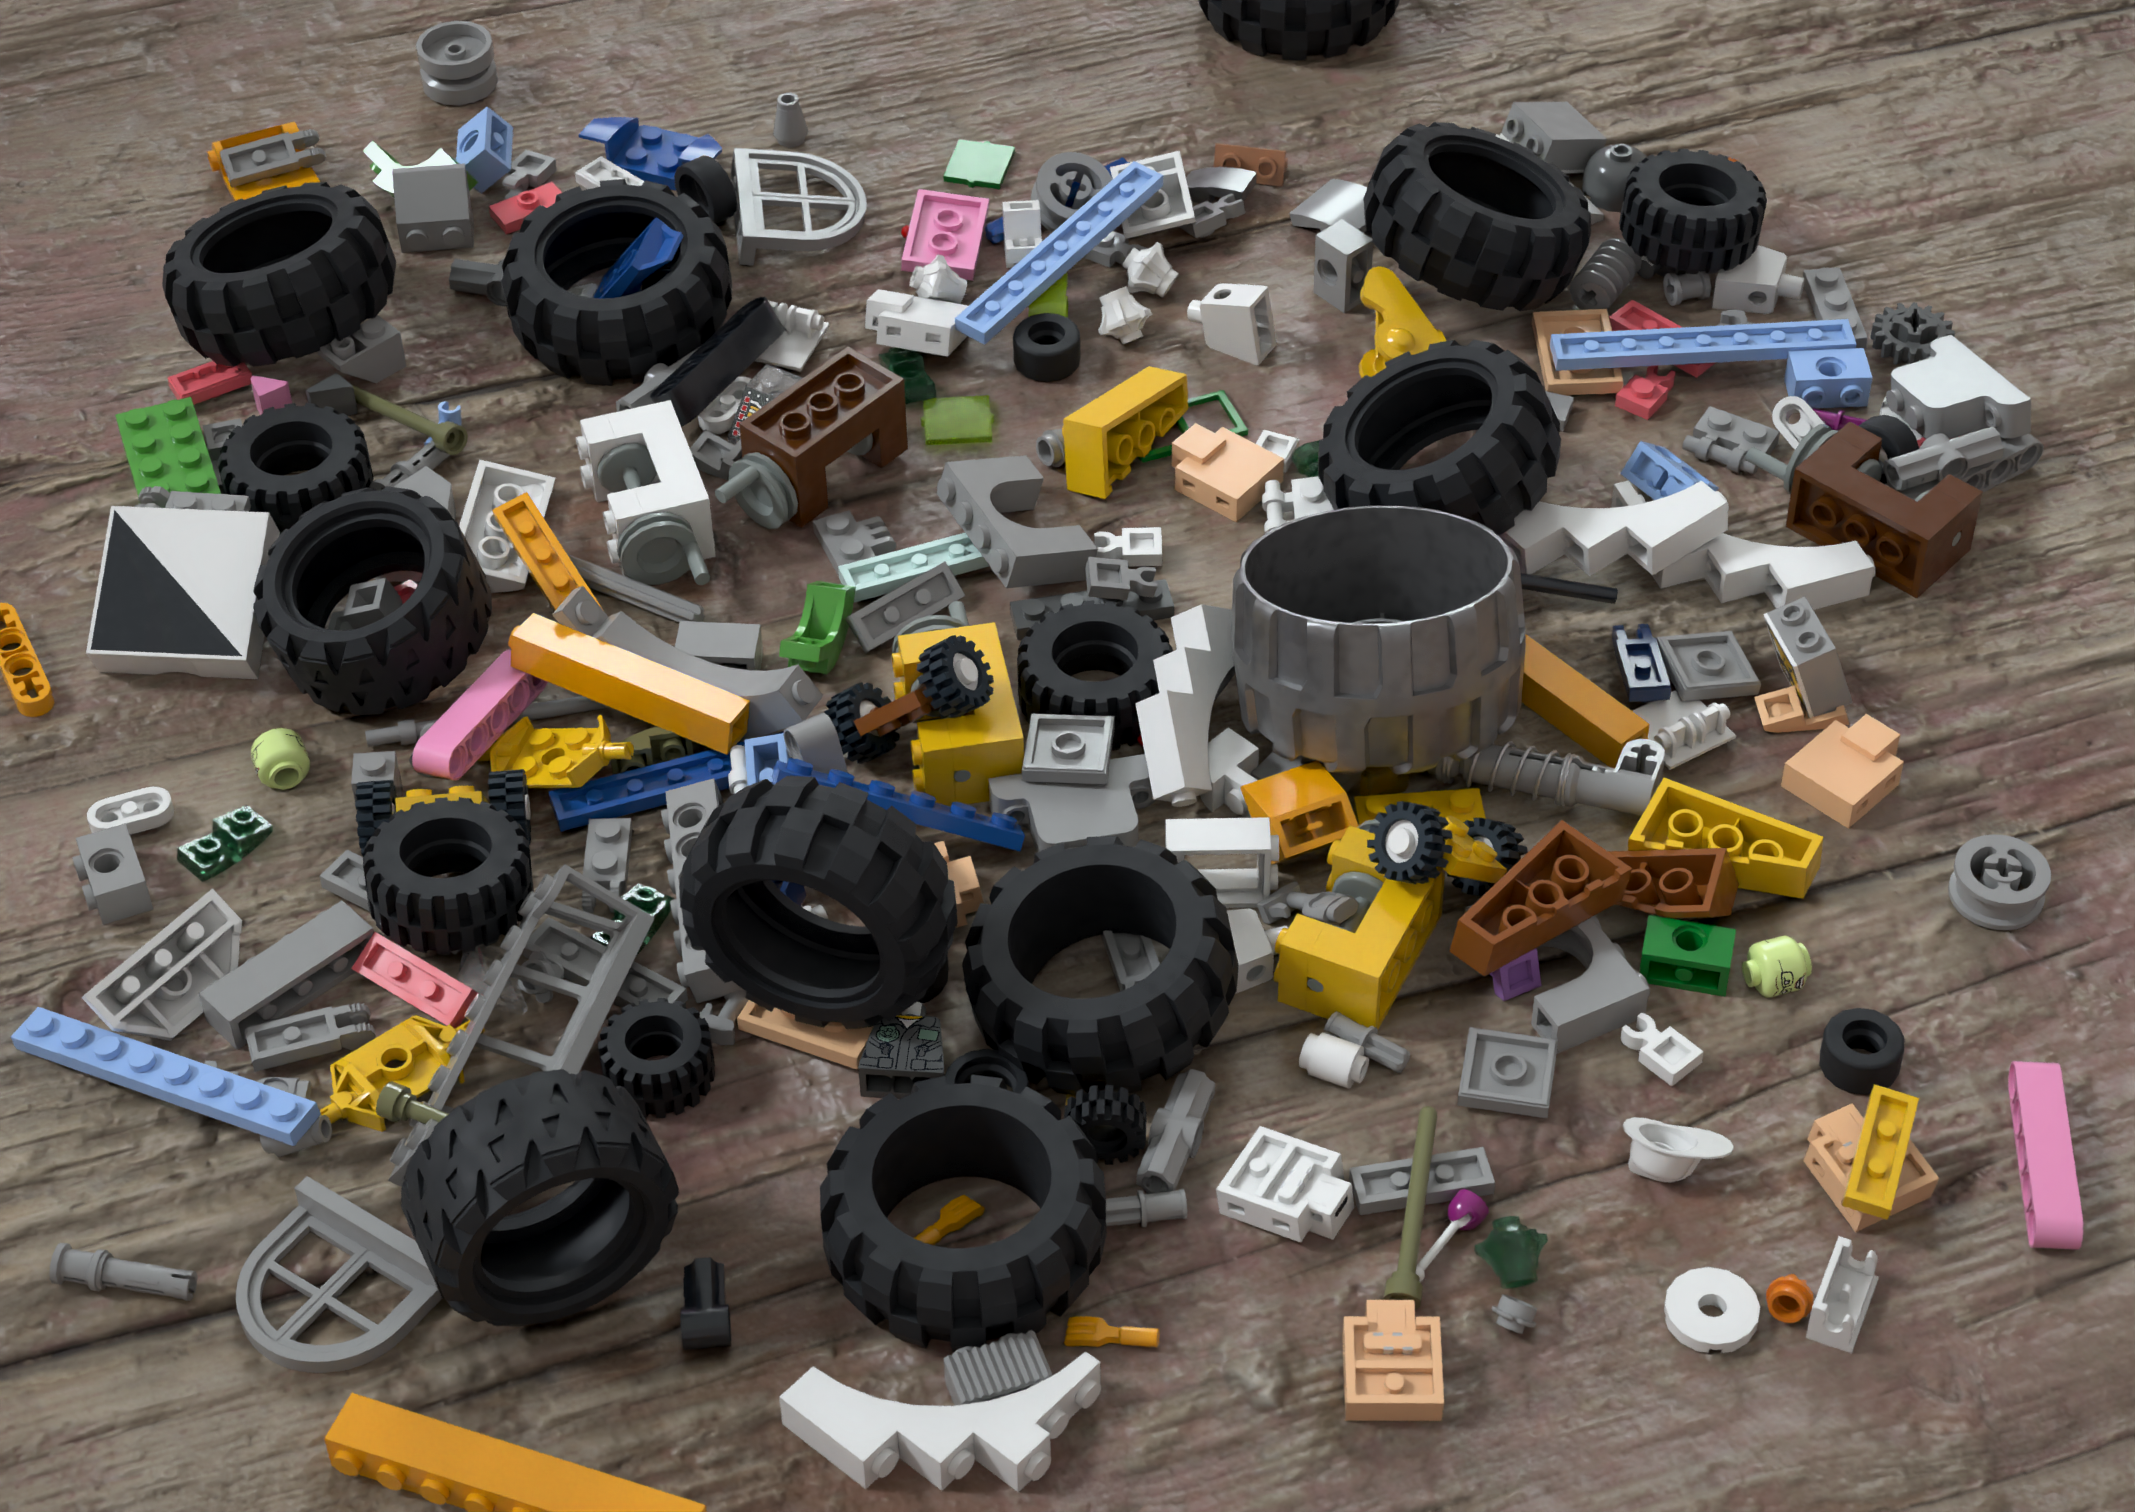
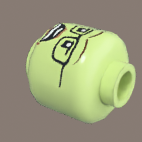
M276 728L266 731L255 739L251 747V759L256 774L262 784L269 788L284 790L295 787L306 777L310 770V759L300 735L291 729Z
M1780 936L1751 945L1747 953V961L1742 963V973L1749 987L1755 986L1757 991L1766 998L1802 989L1807 977L1812 972L1811 959L1806 947L1802 943H1797L1789 936Z

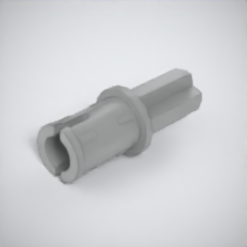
M1334 1012L1325 1025L1324 1030L1326 1031L1324 1033L1363 1046L1364 1056L1396 1072H1402L1409 1062L1410 1052L1379 1036L1378 1029L1374 1026L1367 1028L1342 1015L1340 1012Z
M1184 1189L1143 1194L1142 1190H1137L1136 1196L1106 1199V1227L1140 1223L1141 1227H1146L1147 1222L1187 1219L1188 1215Z

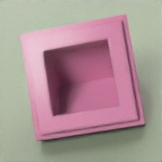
M259 376L251 377L255 403L260 415L263 414L265 409L274 407V409L284 408V404L292 403L288 381Z

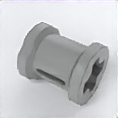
M1672 272L1667 273L1664 277V293L1671 306L1679 305L1682 300L1698 297L1700 300H1706L1710 297L1711 281L1709 274L1706 272L1676 275Z

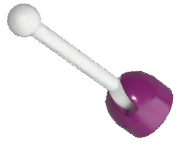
M1461 1189L1451 1200L1448 1206V1218L1451 1224L1417 1264L1416 1274L1420 1278L1419 1282L1425 1277V1269L1458 1229L1464 1231L1472 1230L1479 1226L1489 1214L1486 1203L1475 1193Z

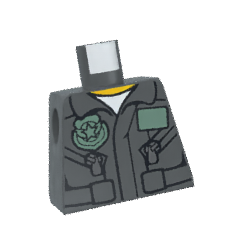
M916 1002L889 1021L883 1018L873 1026L858 1066L861 1097L883 1098L892 1093L897 1099H901L912 1094L911 1090L914 1082L945 1076L940 1019L925 1016L926 1008L922 1003Z

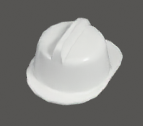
M1637 1117L1626 1119L1623 1124L1625 1132L1632 1138L1628 1162L1629 1170L1635 1174L1660 1182L1671 1183L1683 1180L1693 1173L1701 1159L1723 1158L1730 1155L1734 1149L1730 1140L1723 1135L1709 1130L1669 1125Z

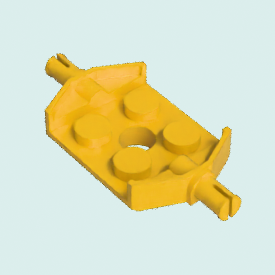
M602 715L597 717L599 722L598 728L534 729L529 718L523 717L502 734L477 761H490L491 772L524 769L528 788H578L587 783L603 766H608L611 759L631 760V756L634 755V747L631 742L611 743L610 730Z
M417 1015L412 1016L330 1065L333 1094L330 1096L331 1104L319 1110L321 1115H326L331 1124L339 1119L343 1120L346 1118L349 1122L384 1132L386 1130L384 1118L376 1113L377 1100L384 1086L390 1081L410 1088L411 1094L417 1098L430 1091L428 1085L440 1065L447 1067L452 1055L446 1052L451 1040L459 1029L466 1030L470 1020L454 1029L450 1024L444 1026ZM394 1059L406 1061V1063L397 1068L385 1067L389 1061ZM463 1069L458 1076L461 1084L465 1082Z

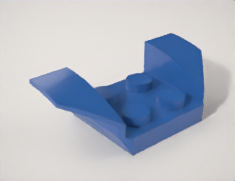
M633 117L596 118L579 134V138L604 143L606 159L643 181L667 185L671 190L675 191L674 175L678 167L702 155L715 159L722 152V147L709 134L695 137L689 134L660 129L655 126H639L638 118Z

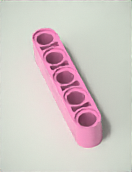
M511 650L504 651L418 740L412 756L414 770L417 773L449 780H459L547 686L548 682L511 667Z
M2012 1061L2009 1068L2008 1091L2029 1245L2031 1248L2079 1250L2083 1240V1215L2060 1064Z

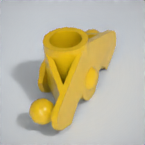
M1380 266L1373 267L1368 271L1364 279V286L1361 289L1360 299L1367 308L1376 310L1375 349L1365 353L1359 364L1361 378L1365 375L1369 377L1376 375L1386 368L1385 362L1408 351L1411 355L1428 350L1429 344L1446 341L1444 334L1439 329L1434 328L1395 273L1386 267Z

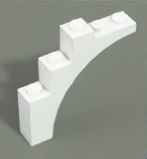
M1085 1351L1057 1374L1025 1390L990 1401L956 1406L911 1405L876 1398L842 1385L817 1368L812 1367L779 1397L782 1424L865 1489L877 1478L886 1477L894 1469L900 1458L940 1490L946 1488L954 1479L963 1478L970 1471L976 1460L1019 1492L1031 1480L1036 1481L1040 1479L1049 1468L1051 1463L1050 1438H1057L1066 1428L1069 1419L1081 1408L1091 1406L1099 1396L1101 1391L1100 1361Z

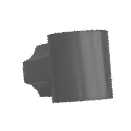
M455 259L451 265L450 289L486 295L496 305L506 306L501 283L504 275L502 269L504 259L500 260L497 265Z

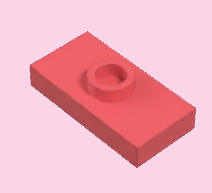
M553 182L489 206L490 216L507 235L520 230L523 219L539 205L547 208L554 204L556 195L562 192Z
M211 361L170 376L167 379L169 387L177 400L191 397L193 405L250 385L252 373L245 363L231 367Z

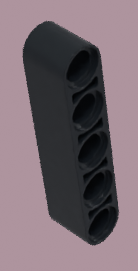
M756 298L740 308L651 393L650 397L654 404L671 400L681 427L695 419L782 335L785 329L767 298Z

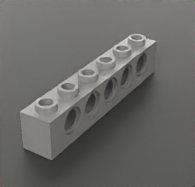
M713 778L666 791L667 809L661 810L665 830L668 835L670 834V838L664 840L665 850L670 864H673V868L667 870L671 890L674 895L676 894V899L671 900L670 905L675 923L679 925L680 929L674 931L673 935L678 954L683 958L682 962L677 963V972L681 985L685 988L690 987L697 1003L726 996L732 992L745 991L733 981L724 983L705 964L706 952L702 947L692 946L683 926L682 908H680L679 884L683 864L712 811L724 803Z

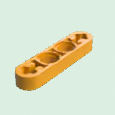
M0 603V621H3L6 625V628L0 630V671L18 711L27 717L42 716L48 713L54 705V697L49 681L15 608L8 603ZM11 643L21 644L14 650H1L4 646ZM22 668L32 669L25 675H13L15 671ZM34 688L37 697L31 698L27 691Z

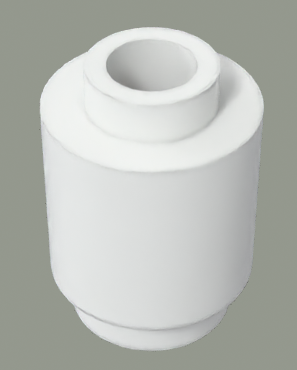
M1310 1033L1305 1040L1299 1058V1066L1307 1069L1308 1075L1348 1089L1352 1087L1354 1082H1362L1369 1065V1058L1364 1056L1363 1046L1326 1033H1321L1319 1036Z

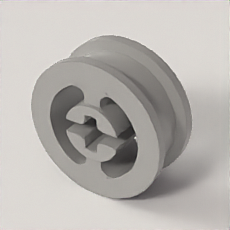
M1065 152L1052 156L1041 166L1031 192V200L1039 201L1041 224L1054 232L1110 183L1112 177L1099 161L1088 155L1077 152ZM1075 181L1080 183L1072 208H1068L1065 204L1072 184Z
M1983 835L1967 841L1958 850L1954 862V872L1950 877L1948 893L1955 909L1969 921L1995 930L2019 929L2031 924L2041 914L2045 902V894L2051 881V870L2045 857L2027 842L2006 835ZM1981 873L1980 880L1978 881L1974 875ZM2021 883L2025 889L2018 891L2019 884Z

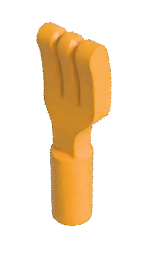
M961 1195L946 1204L940 1210V1219L916 1235L914 1239L935 1245L949 1232L959 1230L971 1220L981 1216L985 1208L976 1201L971 1200L970 1197Z
M1070 1317L1067 1323L1064 1344L1068 1347H1100L1107 1343L1158 1347L1160 1331L1158 1328L1109 1326L1100 1317Z

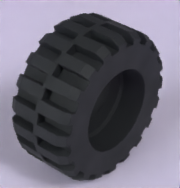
M1678 149L1677 152H1670V150L1661 151L1657 156L1652 154L1644 158L1630 171V175L1627 177L1619 226L1628 246H1631L1638 256L1647 257L1648 262L1656 266L1661 264L1666 266L1667 270L1677 272V269L1687 271V274H1698V272L1714 274L1720 269L1728 271L1734 269L1738 264L1741 265L1757 249L1767 203L1766 192L1756 174L1751 170L1747 171L1742 163L1730 161L1727 156L1721 154L1717 156L1709 154V151L1698 150V152H1692L1689 149Z
M295 403L284 404V408L274 409V407L263 410V414L257 417L255 415L245 419L242 427L237 425L228 436L229 439H226L223 443L220 457L218 458V468L224 494L249 496L251 505L249 512H269L281 534L285 529H290L295 525L302 514L318 504L340 498L343 493L369 488L374 478L364 433L355 424V421L344 413L339 414L334 408L325 406L323 409L314 403H306L305 406H296ZM309 470L301 474L283 476L296 471Z
M1094 600L1083 601L1082 605L1073 606L1072 603L1061 606L1057 613L1050 611L1040 619V624L1035 622L1030 627L1018 648L1017 675L1021 712L1026 716L1029 724L1031 714L1112 716L1115 721L1112 751L1119 750L1122 744L1128 743L1131 746L1138 743L1141 731L1135 703L1159 694L1153 660L1173 652L1168 636L1149 616H1140V612L1137 609L1128 605L1126 608L1118 607L1117 602L1106 601L1105 604H1094ZM1091 670L1108 671L1120 675L1117 678L1099 682L1083 681L1071 677L1074 674Z
M447 797L436 798L433 803L424 804L422 801L412 804L410 810L404 812L401 809L392 814L389 818V823L383 821L375 830L364 849L363 869L371 918L376 921V926L385 935L391 936L394 942L403 947L409 944L413 950L427 953L428 950H434L438 955H450L451 951L462 950L463 953L475 951L476 946L484 944L487 947L496 943L499 935L503 934L506 936L513 925H518L517 921H522L523 916L518 914V911L530 891L534 892L530 847L525 831L508 813L502 809L497 812L495 806L484 801L477 804L473 803L471 798L459 797L458 801H448ZM445 873H466L451 878H431Z

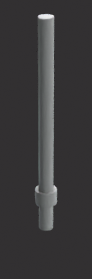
M584 696L530 704L513 723H517L523 717H528L531 721L611 707ZM414 719L397 721L398 726L365 731L367 745L371 747L401 742V746L415 744L418 742L417 739H420L423 726L428 723H435L438 719L417 723L414 722Z

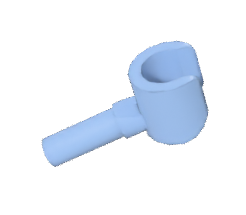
M447 401L438 405L439 423L451 421L461 426L460 405L452 411H449V403ZM429 437L424 443V445H427L429 442H431L432 438Z

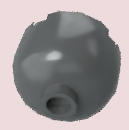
M1621 143L1608 145L1597 150L1587 161L1584 169L1583 195L1585 193L1589 195L1590 202L1600 209L1621 212L1627 177L1630 175V171L1647 156L1639 149Z

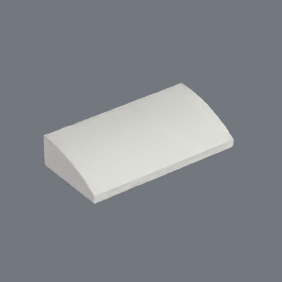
M479 460L459 527L486 575V581L491 593L524 589L529 571L496 521L492 510L527 492L543 518H545L555 477Z

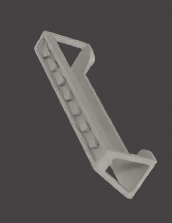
M565 864L553 877L546 874L535 892L530 891L518 911V914L523 916L519 927L513 925L503 939L500 947L506 950L502 960L495 959L486 972L482 982L487 984L488 987L484 995L477 994L468 1007L464 1017L469 1019L470 1022L465 1031L459 1029L451 1040L446 1052L452 1055L447 1067L440 1065L433 1075L428 1089L434 1092L428 1103L424 1101L421 1103L448 1114L454 1110V1108L444 1104L474 1046L541 1068L543 1071L565 1069L569 1074H578L655 917ZM565 881H568L626 917L622 922H616L554 902ZM543 914L597 930L610 936V941L587 986L575 984L516 964L538 920ZM509 977L574 997L578 1000V1005L552 1056L481 1034ZM431 1118L426 1124L410 1119L409 1125L414 1128L407 1139L403 1138L399 1142L390 1158V1162L395 1164V1167L388 1181L402 1187V1183L406 1180L407 1165L418 1145L429 1138L434 1126L439 1122Z

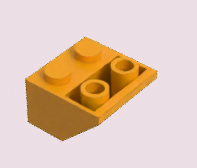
M1317 760L1240 787L1251 818L1269 817L1270 835L1279 836V861H1271V864H1279L1330 846L1335 839L1341 841L1349 825L1356 828L1359 826L1346 791Z

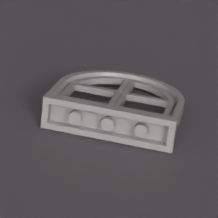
M734 148L730 180L733 184L737 201L734 219L739 265L754 266L756 248L792 251L824 250L849 241L862 228L867 207L866 195L856 178L844 168L824 158L806 153ZM758 169L797 171L799 194L761 192ZM805 173L829 182L844 197L808 195ZM762 205L801 208L804 231L765 229ZM810 208L847 210L845 216L836 224L821 230L812 231Z
M306 1176L294 1188L299 1205L260 1242L242 1267L236 1287V1306L242 1328L248 1340L269 1360L283 1367L301 1372H339L364 1365L387 1353L404 1339L438 1304L442 1297L414 1239ZM310 1231L352 1256L320 1289L278 1264ZM368 1266L410 1291L403 1301L378 1325L336 1299ZM270 1274L310 1298L278 1331L271 1326L262 1310L263 1288ZM326 1308L366 1332L352 1340L330 1345H311L295 1341Z

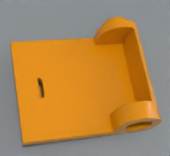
M295 121L212 142V150L207 151L211 169L213 172L219 171L234 201L241 198L245 200L261 194L262 191L285 185L290 188L301 186L304 183L320 182L312 167H300L297 170L239 186H230L220 157V151L289 132V134L299 132ZM295 149V152L303 151L304 149Z

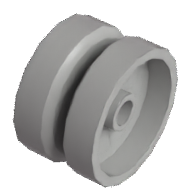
M451 21L435 25L419 36L416 50L421 68L422 86L424 93L430 99L445 105H464L487 97L495 89L498 77L493 58V43L490 32L483 26L468 21Z

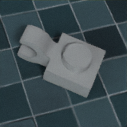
M525 149L511 163V170L502 182L503 186L511 188L510 192L504 197V200L526 191L528 186L536 188L541 186L557 171L556 158Z

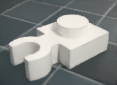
M1161 527L1122 528V536H1115L1109 532L1094 533V544L1098 548L1096 557L1128 560V566H1162Z
M1644 1013L1638 1015L1636 1027L1642 1032L1633 1031L1627 1025L1622 1027V1043L1628 1048L1640 1050L1638 1061L1670 1086L1676 1084L1702 1063L1704 1051L1671 1026L1662 1033L1656 1029L1654 1020Z

